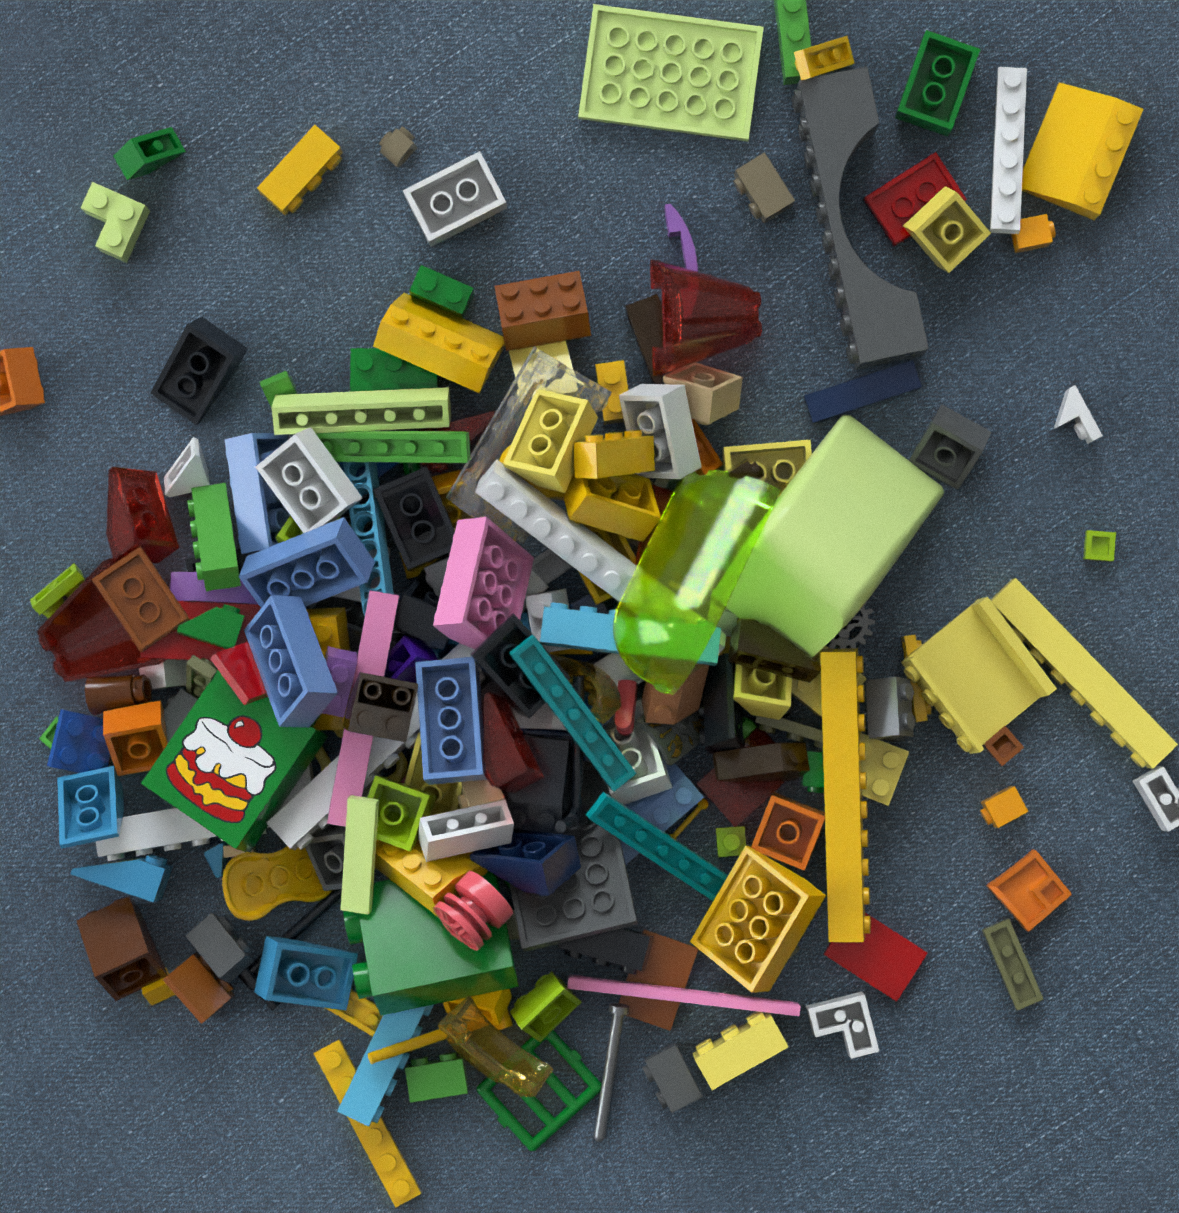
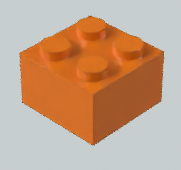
M161 700L103 711V736L117 776L150 770L167 746L164 709Z
M774 792L770 797L751 848L805 871L825 823V812Z

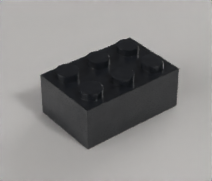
M423 569L404 593L396 610L394 626L404 635H413L421 639L430 648L443 650L450 639L433 626L439 596H436L434 590L428 585L425 577L426 572Z

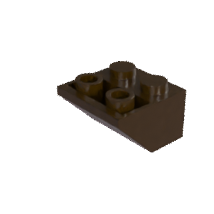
M359 672L348 699L343 728L350 732L406 742L418 683Z

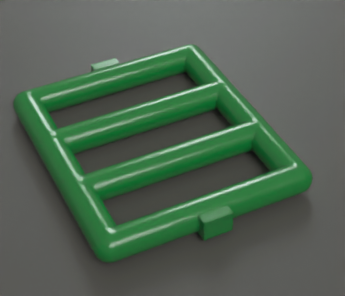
M552 1030L541 1042L533 1037L528 1039L477 1086L476 1091L499 1116L497 1120L504 1128L508 1126L529 1151H536L600 1093L602 1083L580 1060L582 1056L575 1048L571 1050L561 1037ZM546 1039L589 1086L577 1098L574 1097L534 1052ZM524 1059L527 1060L567 1105L555 1118L512 1071ZM503 1078L546 1125L534 1137L530 1135L491 1091Z

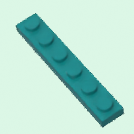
M534 635L529 636L509 652L613 792L637 774Z
M604 791L586 814L591 821L712 901H714L728 877V874Z

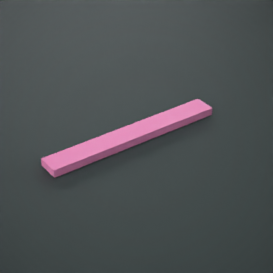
M369 590L351 692L359 672L383 677L385 675L399 595ZM344 729L327 824L346 827L348 797L350 795L362 797L373 736L350 732Z
M577 975L568 976L567 989L800 1016L801 1008L798 1002Z

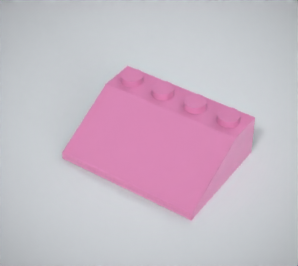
M487 517L458 520L433 626L449 639L476 649L512 613L520 620L534 557Z

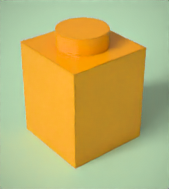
M1047 214L1020 219L1019 234H1011L1015 253L1048 247L1053 242L1052 238L1056 236L1053 221H1048Z
M1009 786L981 801L983 809L980 810L983 819L987 825L993 824L995 828H1000L1029 812L1015 786Z

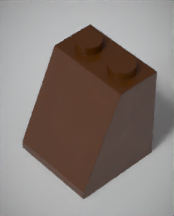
M130 896L117 899L112 904L98 911L89 912L85 917L76 920L94 977L115 1001L168 976L142 913Z

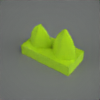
M73 563L30 599L32 608L39 615L43 614L55 622L69 624V610L62 597L65 595L75 601H88L89 589L82 571Z

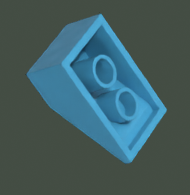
M114 766L57 778L59 845L61 849L119 837L124 813V795L122 783L119 776H117Z
M151 854V856L147 855L143 858L73 868L70 874L151 902H156L163 898L173 866L166 864L168 859Z
M266 936L254 993L268 1001L347 1010L354 977L352 964H356L358 953L294 939Z

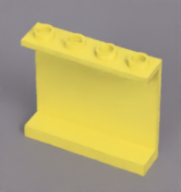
M988 597L976 600L901 661L905 667V675L910 681L918 684L923 691L921 695L930 706L934 705L940 713L939 719L946 728L952 729L958 737L956 739L958 745L970 754L983 751L982 745L993 735L1009 724L1040 697L1049 696L1057 689Z

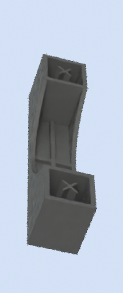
M868 67L799 80L797 89L794 90V96H792L794 113L800 114V124H798L800 140L806 141L804 161L806 168L812 169L810 188L812 196L818 197L819 203L818 208H816L818 224H823L825 229L822 236L824 252H830L831 259L828 264V272L831 281L836 280L837 287L836 291H834L836 307L842 308L843 315L842 319H840L842 335L848 336L849 340L848 347H846L848 363L854 364L855 370L922 357L929 348L917 292L894 286L872 272L858 257L849 243L840 215L839 191L845 165L856 149L874 135L880 123Z

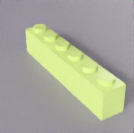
M449 387L275 395L272 404L274 435L296 434L310 427L315 433L450 427Z

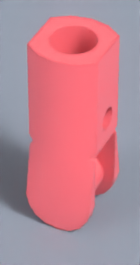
M633 680L618 681L614 721L618 733L624 736L631 734L634 729V712L636 711L638 686L637 682Z

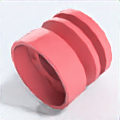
M468 871L455 884L456 891L461 898L447 893L443 897L445 903L439 901L433 909L444 927L457 940L478 951L484 945L481 938L488 940L492 937L486 923L495 928H500L514 913L506 899L488 881L477 873Z

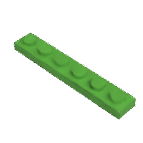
M352 431L316 433L336 462L468 463L471 461L469 432Z

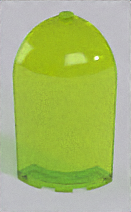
M709 470L707 475H698L696 472H693L683 477L677 483L661 519L621 597L613 618V636L619 655L637 676L652 684L657 691L674 695L693 670L719 623L781 491L780 489L746 475L743 480L729 477L728 471Z

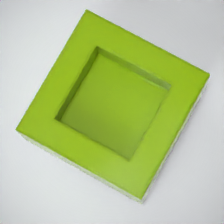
M1086 530L1083 560L1113 562L1116 532Z
M745 826L715 828L717 856H740L746 846Z

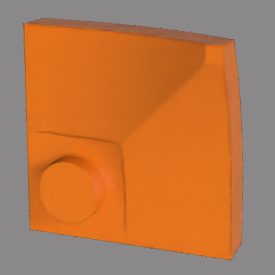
M1034 849L986 885L1025 931L1028 932L1072 895L1041 855Z

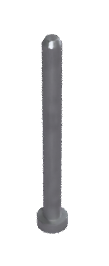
M622 1003L609 1004L612 1020L594 1130V1139L597 1142H602L605 1139L624 1015L629 1014L630 1006Z

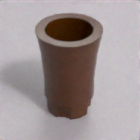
M136 674L88 676L85 682L87 707L94 716L102 714L103 711L149 703L152 699L151 681L145 674L138 676Z

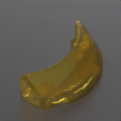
M551 654L571 677L568 680L571 685H573V675L585 676L584 690L591 693L588 696V703L592 706L591 712L597 721L605 724L621 707L620 693L612 678L602 669L588 662Z
M470 996L466 997L438 1024L439 1029L448 1036L446 1037L447 1042L460 1056L482 1074L497 1084L502 1083L506 1085L513 1093L521 1097L536 1096L553 1070L549 1064L526 1052L495 1028L481 1013Z

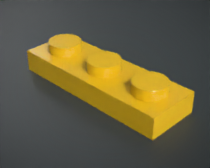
M848 36L794 52L795 65L801 80L855 64Z
M916 635L901 637L904 659L922 645L921 640H916ZM910 681L914 692L912 714L914 715L915 722L928 721L927 715L931 714V706L922 697L921 693L923 691L918 684Z

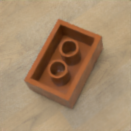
M580 271L494 286L506 351L591 336L589 315Z

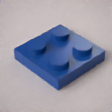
M61 709L47 766L77 773L108 767L110 753L103 736V718Z

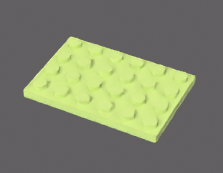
M593 4L578 119L748 142L764 27Z

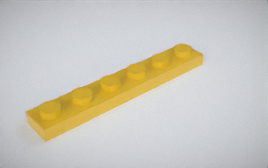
M338 1039L313 1054L341 1104L357 1070L342 1041ZM347 1116L395 1208L420 1195L422 1191L382 1116L378 1123L371 1122L369 1127Z

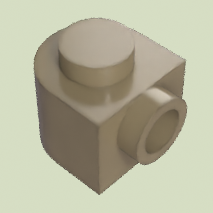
M403 126L399 130L396 128L393 133L389 131L379 143L381 146L380 153L396 167H400L417 149L414 142H412L415 137Z

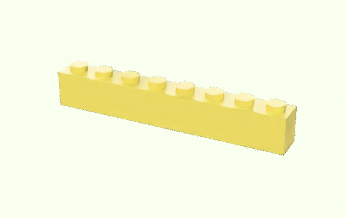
M1016 578L1011 579L991 599V602L1021 642H1025L1032 649L1030 654L1039 664L1045 662L1052 670L1049 673L1051 677L1060 685L1065 683L1072 690L1070 696L1080 706L1084 703L1092 711L1090 714L1091 718L1101 727L1105 724L1113 732L1110 737L1120 747L1125 745L1133 753L1130 757L1139 767L1143 768L1146 766L1147 768L1154 769L1178 745Z

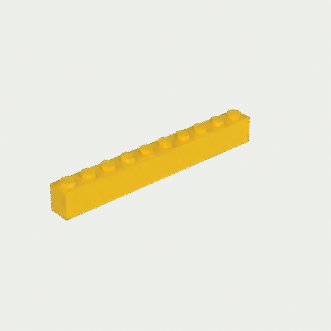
M858 648L822 649L820 660L829 942H864L866 934L871 933L870 916H865V905H870V888L864 887V876H869V859H864L863 847H868L869 842L868 830H863V818L868 817L867 801H862V790L867 789V773L861 772V761H866V743L860 742V732H865V714H860L859 703L865 700L864 685H859V673H864L863 656H858Z

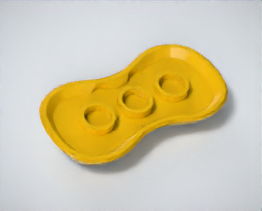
M286 846L282 850L268 854L257 852L241 853L227 863L222 877L224 898L229 910L235 917L245 921L260 919L278 905L288 901H320L332 891L323 890L306 848L300 850L299 847L293 850Z

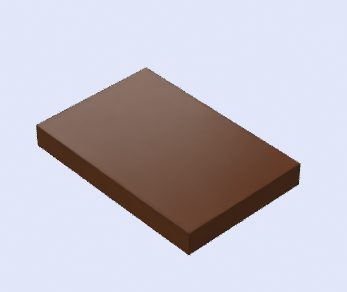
M141 546L91 579L141 653L178 629L179 625L191 620Z
M644 929L642 933L654 936L646 969L643 971L637 970L636 975L628 973L626 981L685 988L698 948ZM621 995L618 1002L630 1006L629 1014L626 1016L669 1031L672 1028L680 1002L625 995Z

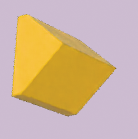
M164 978L141 988L143 996L151 1006L175 995L163 981Z

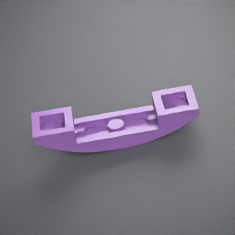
M665 204L664 212L668 237L680 236L688 288L678 289L683 322L688 321L696 298L698 286L697 256L692 237L682 217L671 204Z
M171 572L170 590L178 601L258 604L241 580V586L206 591L204 580H198L197 572Z

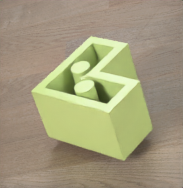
M92 182L81 209L87 215L105 222L95 246L101 252L127 263L150 210L142 203Z

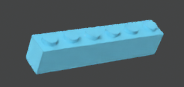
M550 603V607H544L540 643L546 646L715 666L718 661L721 628L715 627V622L698 620L697 625L686 624V619L680 617H668V621L656 620V615L639 613L638 618L628 617L627 612L621 610H609V614L597 613V608L580 606L578 611L569 610L567 604Z
M434 1005L383 1015L337 1112L368 1127L371 1125V1122L378 1123L385 1108L380 1106L384 1095L391 1096L397 1080L393 1079L397 1068L404 1069L410 1054L404 1053L371 1064L368 1059V1053L419 1036L423 1027L418 1024L423 1015L429 1016Z

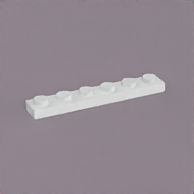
M998 67L990 217L991 233L1019 234L1027 68Z

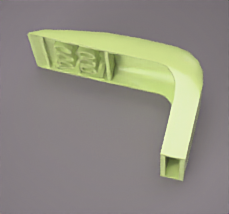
M844 414L761 519L711 596L740 619H754L760 624L770 626L812 659L851 621L871 597L942 498L944 489L851 415Z

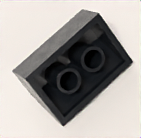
M729 653L718 656L715 666L709 665L703 689V700H701L699 706L700 718H704V728L700 729L701 746H705L709 754L744 748L743 709L733 699L735 663L728 662Z

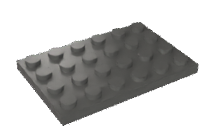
M585 762L583 763V808L588 812L603 791L610 796L611 794L608 785L591 763ZM507 782L499 784L504 796V800ZM590 819L587 824L562 833L563 835L575 837L581 868L569 880L561 884L553 894L539 896L535 893L524 892L509 883L521 947L524 952L638 924L621 840Z

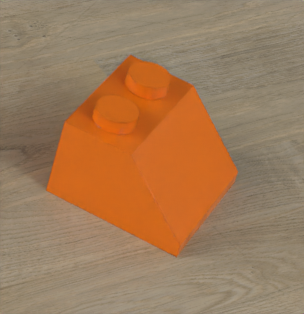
M33 347L1 350L0 416L29 410L44 404V390L40 382L38 362Z

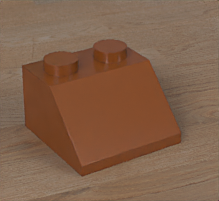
M197 952L163 979L201 1024L235 996L231 991L234 989L233 985L219 979Z

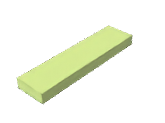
M350 795L347 799L340 910L367 915L372 912L379 799Z

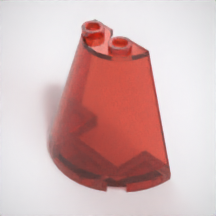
M650 260L651 289H662L663 347H652L653 376H661L752 342L754 338L761 336L762 325L759 321L758 311L761 306V295L758 291L753 292L749 286L660 260Z
M109 558L103 561L36 631L42 648L47 652L51 651L55 656L56 661L53 662V667L65 682L158 665L167 660L141 658V652L91 580L117 563L118 559Z

